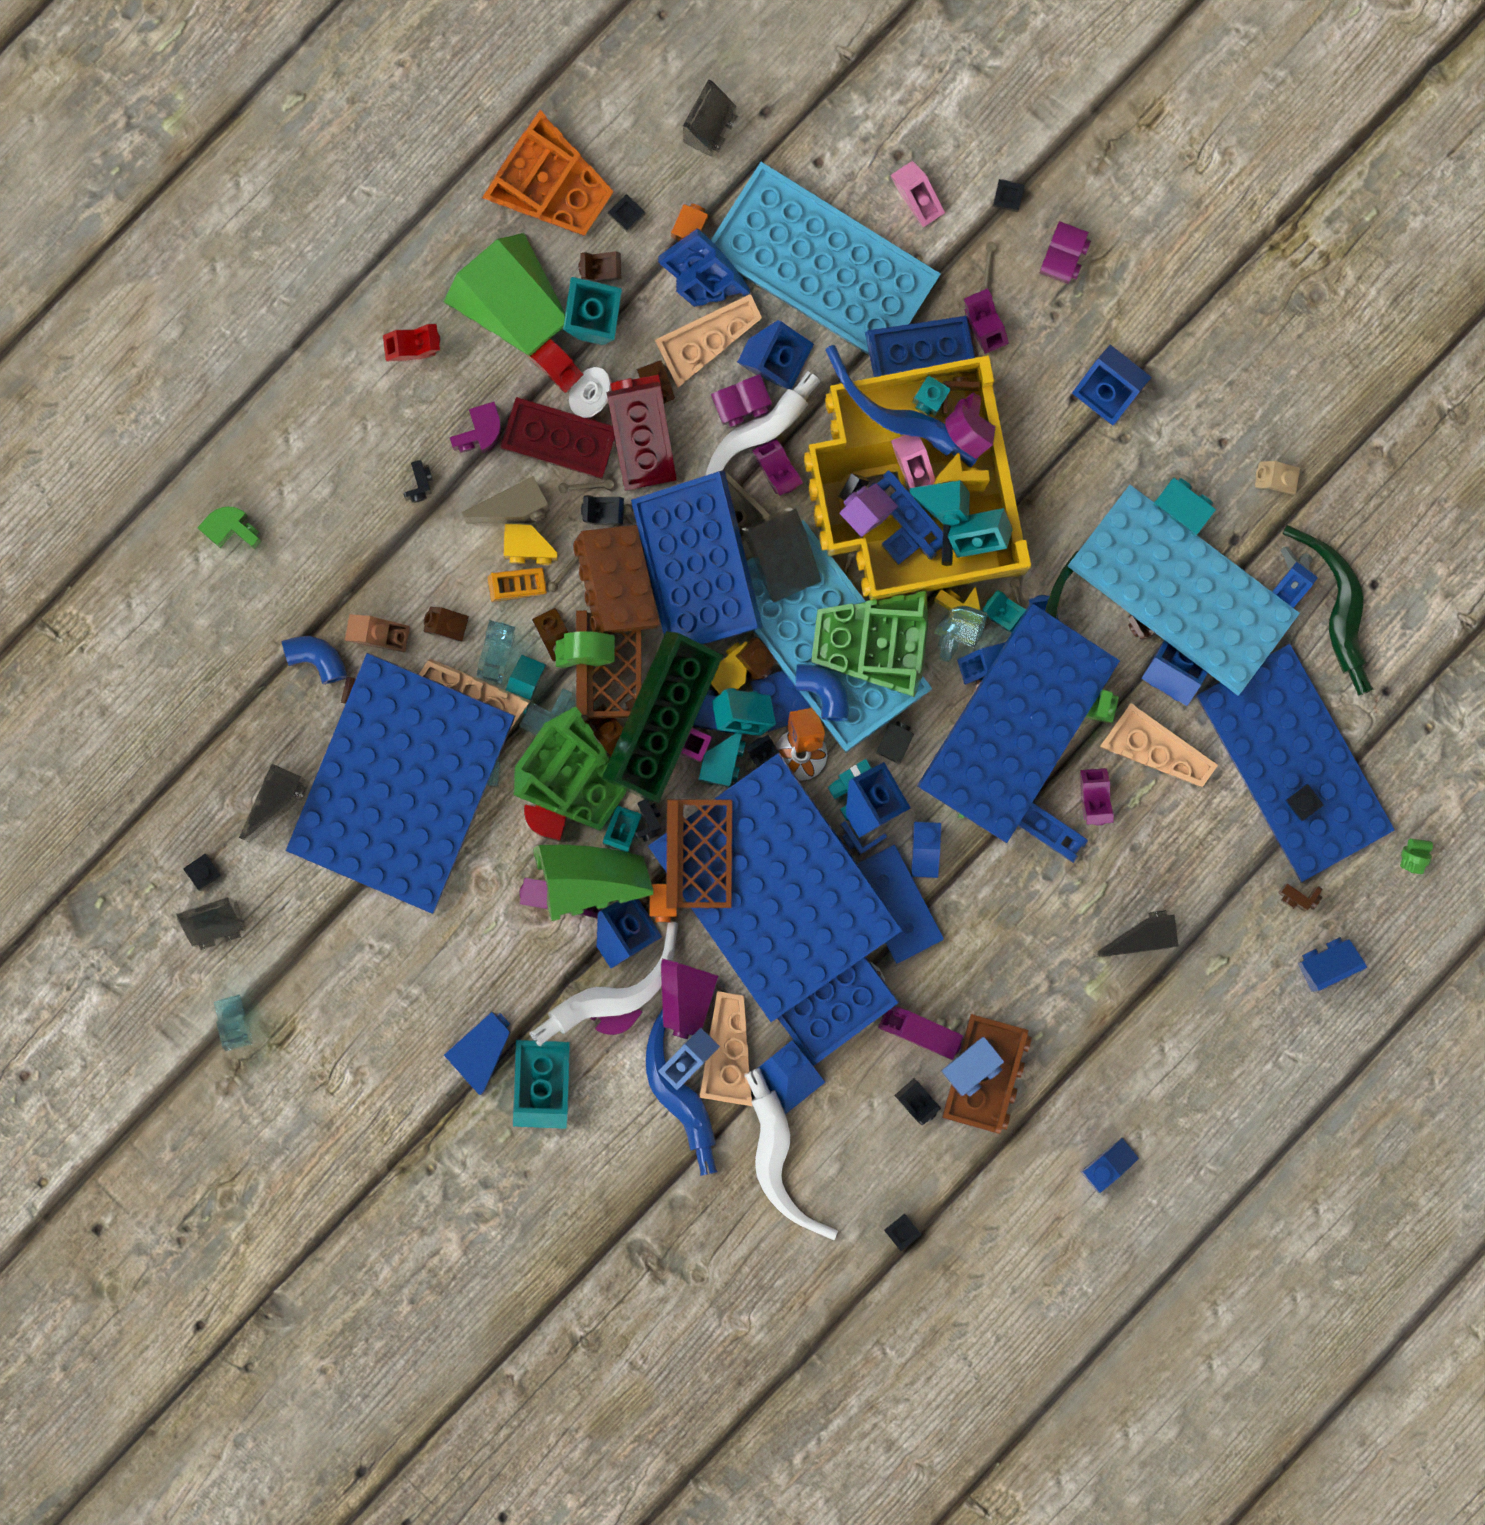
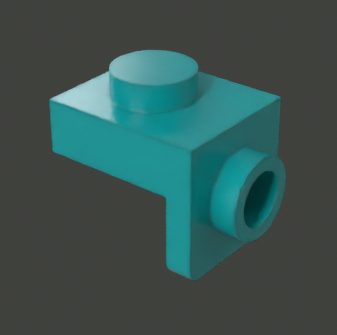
M928 376L912 403L916 404L915 409L920 413L935 416L949 394L950 388Z
M997 590L988 599L982 611L995 624L1012 633L1026 609L1008 599L1000 590Z

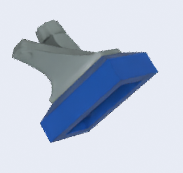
M1283 547L1281 553L1289 571L1272 592L1294 608L1318 577L1309 569L1312 562L1310 554H1302L1298 560L1289 547Z

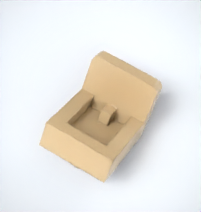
M1277 461L1259 462L1256 471L1255 487L1259 489L1269 488L1287 494H1296L1300 468Z

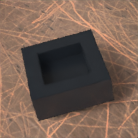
M999 179L992 207L1019 212L1025 185Z
M626 194L608 212V215L628 232L645 215V211Z
M851 473L838 497L845 501L852 493H857L863 486L867 487L870 481L861 475Z
M1308 784L1285 800L1301 822L1323 806V803Z
M206 853L183 868L198 891L221 876Z
M905 1213L884 1229L900 1251L922 1235Z

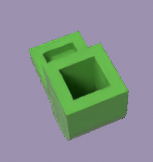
M221 507L214 510L198 526V529L219 548L226 543L234 532L254 550L261 543V540L257 537L260 532L248 522L245 525L242 524L248 515L235 507Z
M588 631L565 633L563 639L556 641V667L567 668L577 664L599 667L615 662V636Z
M1101 690L1085 718L1113 723L1119 696L1113 695V692Z

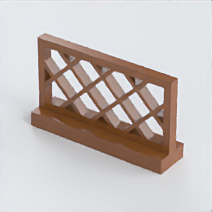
M587 610L576 611V632H595L592 631L590 625L592 615ZM642 630L632 631L629 635L619 632L625 639L615 648V655L625 665L615 675L604 665L595 669L591 665H576V708L581 712V717L584 721L594 718L629 717L631 711H624L618 704L628 694L636 700L642 687ZM635 635H636V643L632 640V638H633ZM628 642L636 648V654L629 661L625 660L618 653ZM635 661H636V669L632 666V664H633ZM601 668L612 677L602 688L594 682V675ZM628 668L636 674V680L629 687L618 679ZM616 681L625 691L614 701L605 691ZM594 687L598 690V692L595 695ZM635 687H636V695L632 692V690H633ZM601 695L612 703L605 711H594V702Z
M667 799L666 908H731L732 800ZM683 805H695L702 814L691 824L683 816ZM700 805L710 806L706 810H704ZM715 805H726V817L717 824L707 813ZM704 816L716 826L705 838L694 828ZM683 821L689 826L684 832ZM725 822H726V832L721 828V826H722ZM691 829L702 839L692 851L683 844V837ZM718 829L726 836V844L719 851L707 841ZM704 843L716 853L705 865L693 854ZM683 848L689 853L684 859ZM725 849H726V859L721 855V853H722ZM690 856L702 866L692 878L683 871V863ZM718 856L726 863V871L719 878L707 868ZM704 869L716 880L705 892L693 881ZM683 875L689 880V881H688L687 883H685L684 885H683ZM725 876H726V886L720 881V880L723 879ZM692 883L702 894L694 902H683V890ZM719 883L726 891V902H714L707 893ZM705 896V898H706L709 902H699V901Z

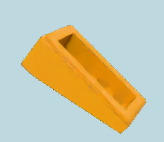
M543 567L496 572L488 576L491 602L547 594ZM531 575L535 576L536 589H532ZM519 577H524L525 590L521 591ZM513 578L514 592H510L509 579ZM498 580H502L503 593L499 592Z

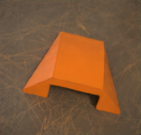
M540 109L493 177L482 198L585 236L614 191L580 156L581 154L563 137V134L556 126L554 127Z

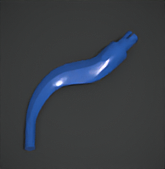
M831 345L825 349L837 376L849 395L875 422L901 435L923 437L946 456L950 453L954 456L959 453L960 460L969 467L975 464L978 458H973L954 443L948 434L945 423L917 411L893 410L879 406L869 399L850 379L836 346Z
M662 1008L655 1020L647 1043L646 1073L649 1086L659 1102L683 1124L690 1151H696L700 1176L708 1175L706 1161L709 1173H716L717 1170L711 1146L716 1145L710 1118L703 1101L696 1092L685 1084L676 1090L658 1072L666 1064L663 1048L665 1027H663Z

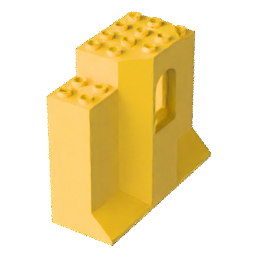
M989 355L853 381L869 399L886 409L917 411L915 409L916 404L912 403L913 399L928 376L942 384L944 381H953V377H968L969 381L980 382L979 391L949 392L948 413L946 417H942V405L935 416L929 414V416L945 423V419L954 412L956 404L961 399H966L973 392L981 397L979 416L995 426L993 445L979 456L972 467L961 461L962 471L971 468L989 471L990 481L985 491L970 492L969 515L1004 508L1013 531L1007 549L959 558L956 557L953 550L951 566L942 565V548L936 552L937 556L930 560L920 547L901 564L897 565L881 545L901 528L900 524L891 514L882 524L862 537L839 514L846 505L843 503L844 500L838 496L851 473L868 478L883 475L888 470L891 473L897 472L899 482L906 489V480L891 443L892 440L904 435L892 432L870 418L852 399L843 384L831 385L829 393L825 394L827 413H832L834 419L831 420L830 424L833 440L809 444L808 452H805L803 456L806 472H811L808 486L811 502L816 501L813 512L816 528L821 527L822 531H820L819 535L822 551H827L828 556L858 551L856 555L858 570H863L865 576L861 581L864 597L869 596V600L888 599L898 595L906 596L916 594V592H927L995 578L1024 576L1031 567L1026 540H1023L993 390L994 378ZM920 437L926 448L936 480L937 476L955 456L951 453L947 456L944 455L927 439ZM924 509L925 512L931 517V519L937 524V526L943 531V524L938 519H936L932 514H930L926 509ZM930 533L924 539L930 544L936 538Z

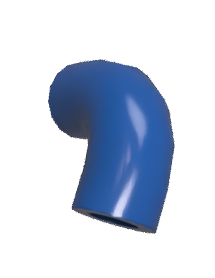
M302 636L281 641L288 665L292 666L302 662L312 663L316 666L323 685L335 683L348 677L345 665L338 651L325 640L312 636Z
M797 664L796 691H810L820 697L822 703L821 719L839 722L847 721L849 711L847 691L840 679L826 668Z

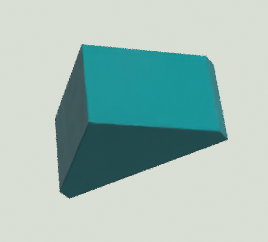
M521 654L509 678L506 690L531 701L546 664ZM529 705L527 706V708H526L525 711L523 712L524 714H526V712H527V710H528V708H529Z
M617 806L604 836L603 845L629 853L642 814Z

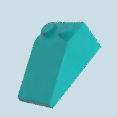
M516 1040L513 1127L567 1128L570 1042L546 1041L541 1046H538L536 1041Z

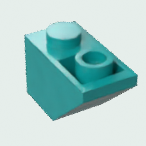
M735 733L705 752L699 781L730 788L731 782L737 783L740 767H736L735 763L737 756H743L746 741L741 740L742 734Z

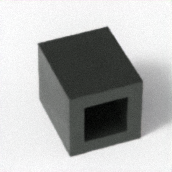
M899 721L896 724L890 722L876 754L900 765L914 736V733L910 732L911 727Z

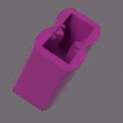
M1059 221L1039 273L1069 284L1071 278L1076 280L1082 266L1077 263L1080 254L1086 255L1091 240L1087 239L1089 232Z
M760 374L711 394L722 425L728 424L730 428L744 423L743 418L753 414L754 418L768 413V408L772 406Z

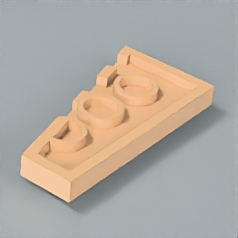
M751 294L655 339V343L677 388L762 319Z
M432 659L427 661L419 675L516 715L511 729L531 702L526 698Z
M1131 703L1099 746L1102 749L1199 787L1204 786L1218 766Z
M716 991L709 1036L720 1047L705 1061L699 1098L753 1106L751 1102V1088L744 1074L749 1072L744 996Z

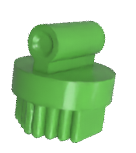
M1410 838L1407 846H1404L1402 849L1400 867L1411 873L1423 874L1426 866L1430 864L1432 855L1429 853L1433 849L1432 841Z

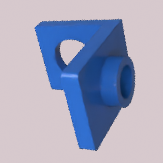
M846 821L840 824L845 832L842 836L843 840L850 850L855 847L859 855L887 838L885 833L865 847H862Z

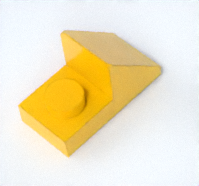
M957 453L937 476L934 484L960 480L969 492H984L990 481L989 471L977 468L962 471L960 454Z
M976 587L964 604L960 602L961 597L949 589L945 592L941 589L934 601L979 630L983 622Z

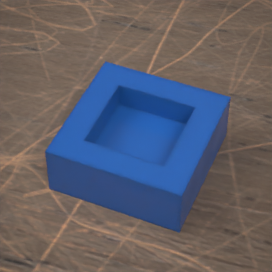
M903 527L881 544L897 565L901 564L919 549V546Z

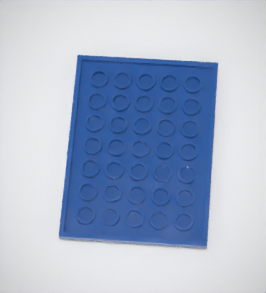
M366 653L286 851L431 914L435 913L516 715L375 655Z
M780 753L714 798L732 800L731 908H691L770 1022H773L903 931ZM705 805L702 808L706 810L710 805ZM715 805L707 814L719 824L726 817V805ZM698 810L686 819L692 824L702 812ZM706 816L694 826L704 838L716 827ZM683 821L684 832L689 826ZM726 822L721 826V828H722L725 832H726ZM692 829L683 837V844L690 851L702 841ZM718 829L707 841L719 851L726 844V836ZM665 833L648 845V847L667 873V833ZM704 843L693 854L705 865L716 853ZM683 848L684 859L689 853ZM726 849L721 853V855H722L725 859H726ZM692 856L683 863V871L690 878L702 868ZM718 856L707 868L719 878L726 871V863ZM704 869L693 881L705 892L716 880ZM683 875V885H684V884L687 883L689 880ZM725 876V877H724L723 879H721L720 881L726 886V876ZM692 883L683 890V897L686 902H694L702 894ZM717 883L707 895L714 902H726V891ZM704 896L699 902L709 901Z

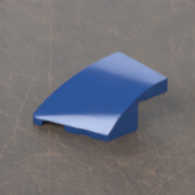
M698 228L658 256V263L676 277V292L694 307L705 305L709 302L724 301L727 296L742 293L743 296H747L750 294V288L736 268Z

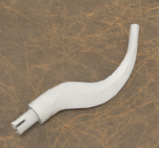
M807 371L794 390L788 389L772 411L738 426L726 435L716 448L708 465L706 475L723 471L730 459L738 452L749 447L767 443L789 428L808 406L806 399L821 382L820 379Z
M668 922L663 954L655 968L645 979L628 988L593 987L571 996L548 1012L549 1019L530 1032L534 1041L537 1040L536 1044L541 1046L559 1031L565 1034L584 1019L627 1014L647 1003L662 986V958L673 961L678 923Z
M760 1068L754 1069L753 1073L750 1071L744 1074L755 1096V1099L751 1102L760 1122V1137L756 1152V1174L764 1193L772 1204L793 1222L835 1240L838 1230L807 1217L798 1209L787 1194L782 1182L783 1163L790 1146V1131L786 1115L775 1090L769 1091Z

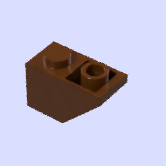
M602 704L594 711H605L607 707ZM594 718L584 721L586 724H589L594 732L593 735L602 744L606 753L611 758L623 727L616 718Z

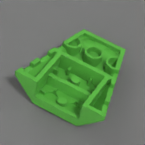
M524 233L495 240L456 274L444 299L446 305L460 311L465 317L479 323L483 328L495 333L502 340L528 356H531L564 327L565 311Z
M921 591L906 596L898 595L888 599L869 600L865 603H852L817 609L811 662L915 697L923 675L928 631L927 592Z
M573 707L543 725L515 766L514 796L601 831L627 791L601 779L610 759L606 755V750L602 744L598 743L594 737V732L589 724H586L582 719L579 709Z
M538 845L533 848L537 869H543L547 884V907L551 922L560 920V915L570 912L572 916L582 914L585 908L596 906L597 909L608 907V902L618 900L620 903L653 895V887L644 856L619 850L579 845Z

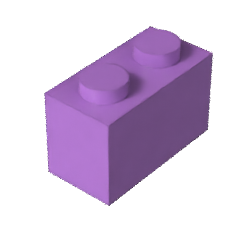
M876 483L869 488L863 486L857 493H852L843 502L846 507L839 514L862 537L882 524L898 506Z

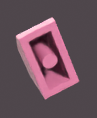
M913 161L890 175L900 195L922 227H925L945 213L926 174Z
M904 435L892 440L891 443L909 490L914 487L933 485L935 482L934 473L926 448L920 437Z

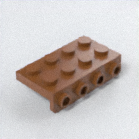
M637 525L581 531L573 543V550L580 562L579 577L585 584L586 591L584 597L586 605L590 606L592 615L590 625L592 631L611 634L657 628L660 623Z
M970 1014L959 1055L981 1037H984L1004 1061L1000 1065L1003 1070L991 1080L986 1076L979 1082L982 1087L970 1097L967 1094L960 1096L951 1084L942 1118L998 1134L1001 1133L1002 1129L1007 1130L1010 1120V1114L1006 1113L1009 1103L1014 1104L1018 1090L1014 1088L1015 1079L1022 1076L1025 1062H1021L1023 1051L1028 1052L1032 1036H1028L1029 1030Z

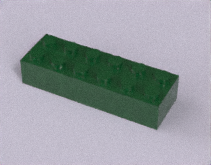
M665 632L601 779L645 800L660 802L723 658L722 654L680 633Z

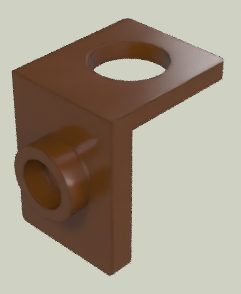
M953 377V381L943 382L945 386L950 388V391H979L980 382L969 381L968 377ZM948 395L942 403V417H946L948 413Z
M553 608L533 618L532 621L552 661L555 662L556 656L553 648L556 645V641L563 639L564 634L568 633L557 609Z

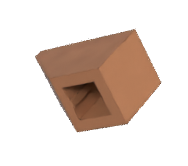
M349 614L345 641L405 652L410 626L373 616Z

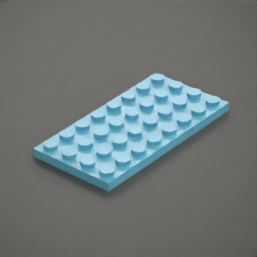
M760 162L711 239L740 275L868 355L869 351L865 332L867 330L910 324L941 275L936 270L763 162Z
M1129 485L1068 564V567L1236 695H1239L1300 613L1198 535L1194 536L1191 534L1192 532L1181 523L1175 522L1160 507H1155L1153 501L1132 485Z
M804 520L747 561L763 625L762 628L753 631L772 653L795 687L797 664L826 668L811 662L817 609L866 602L832 556H828L826 550L822 551L819 539ZM826 668L840 679L847 691L849 705L848 720L840 722L821 719L822 703L816 693L810 691L799 692L819 716L841 748L847 753L930 692L932 687L922 676L916 695L912 697Z

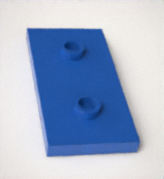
M967 316L873 329L865 332L874 377L975 358Z
M895 844L857 864L903 929V931L885 943L896 964L944 940Z

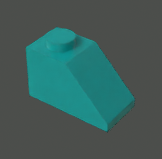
M960 480L910 488V494L919 505L942 524L953 526L960 522L969 521L970 492Z

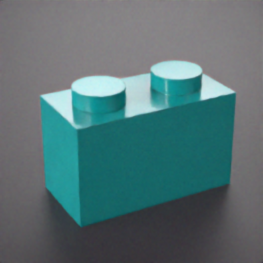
M1173 477L1153 505L1160 507L1170 515L1171 519L1178 524L1181 523L1192 532L1191 534L1196 536L1216 511L1212 507L1214 503L1205 495L1201 494L1198 496L1191 491L1192 486L1184 479L1179 478L1177 480Z
M1004 508L969 515V521L951 526L948 538L956 557L959 558L1007 549L1013 529Z
M735 688L723 690L712 701L717 730L761 736L776 725L770 695L759 694L755 691H737Z

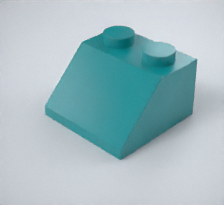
M571 277L563 330L578 340L599 345H605L615 340L622 288Z

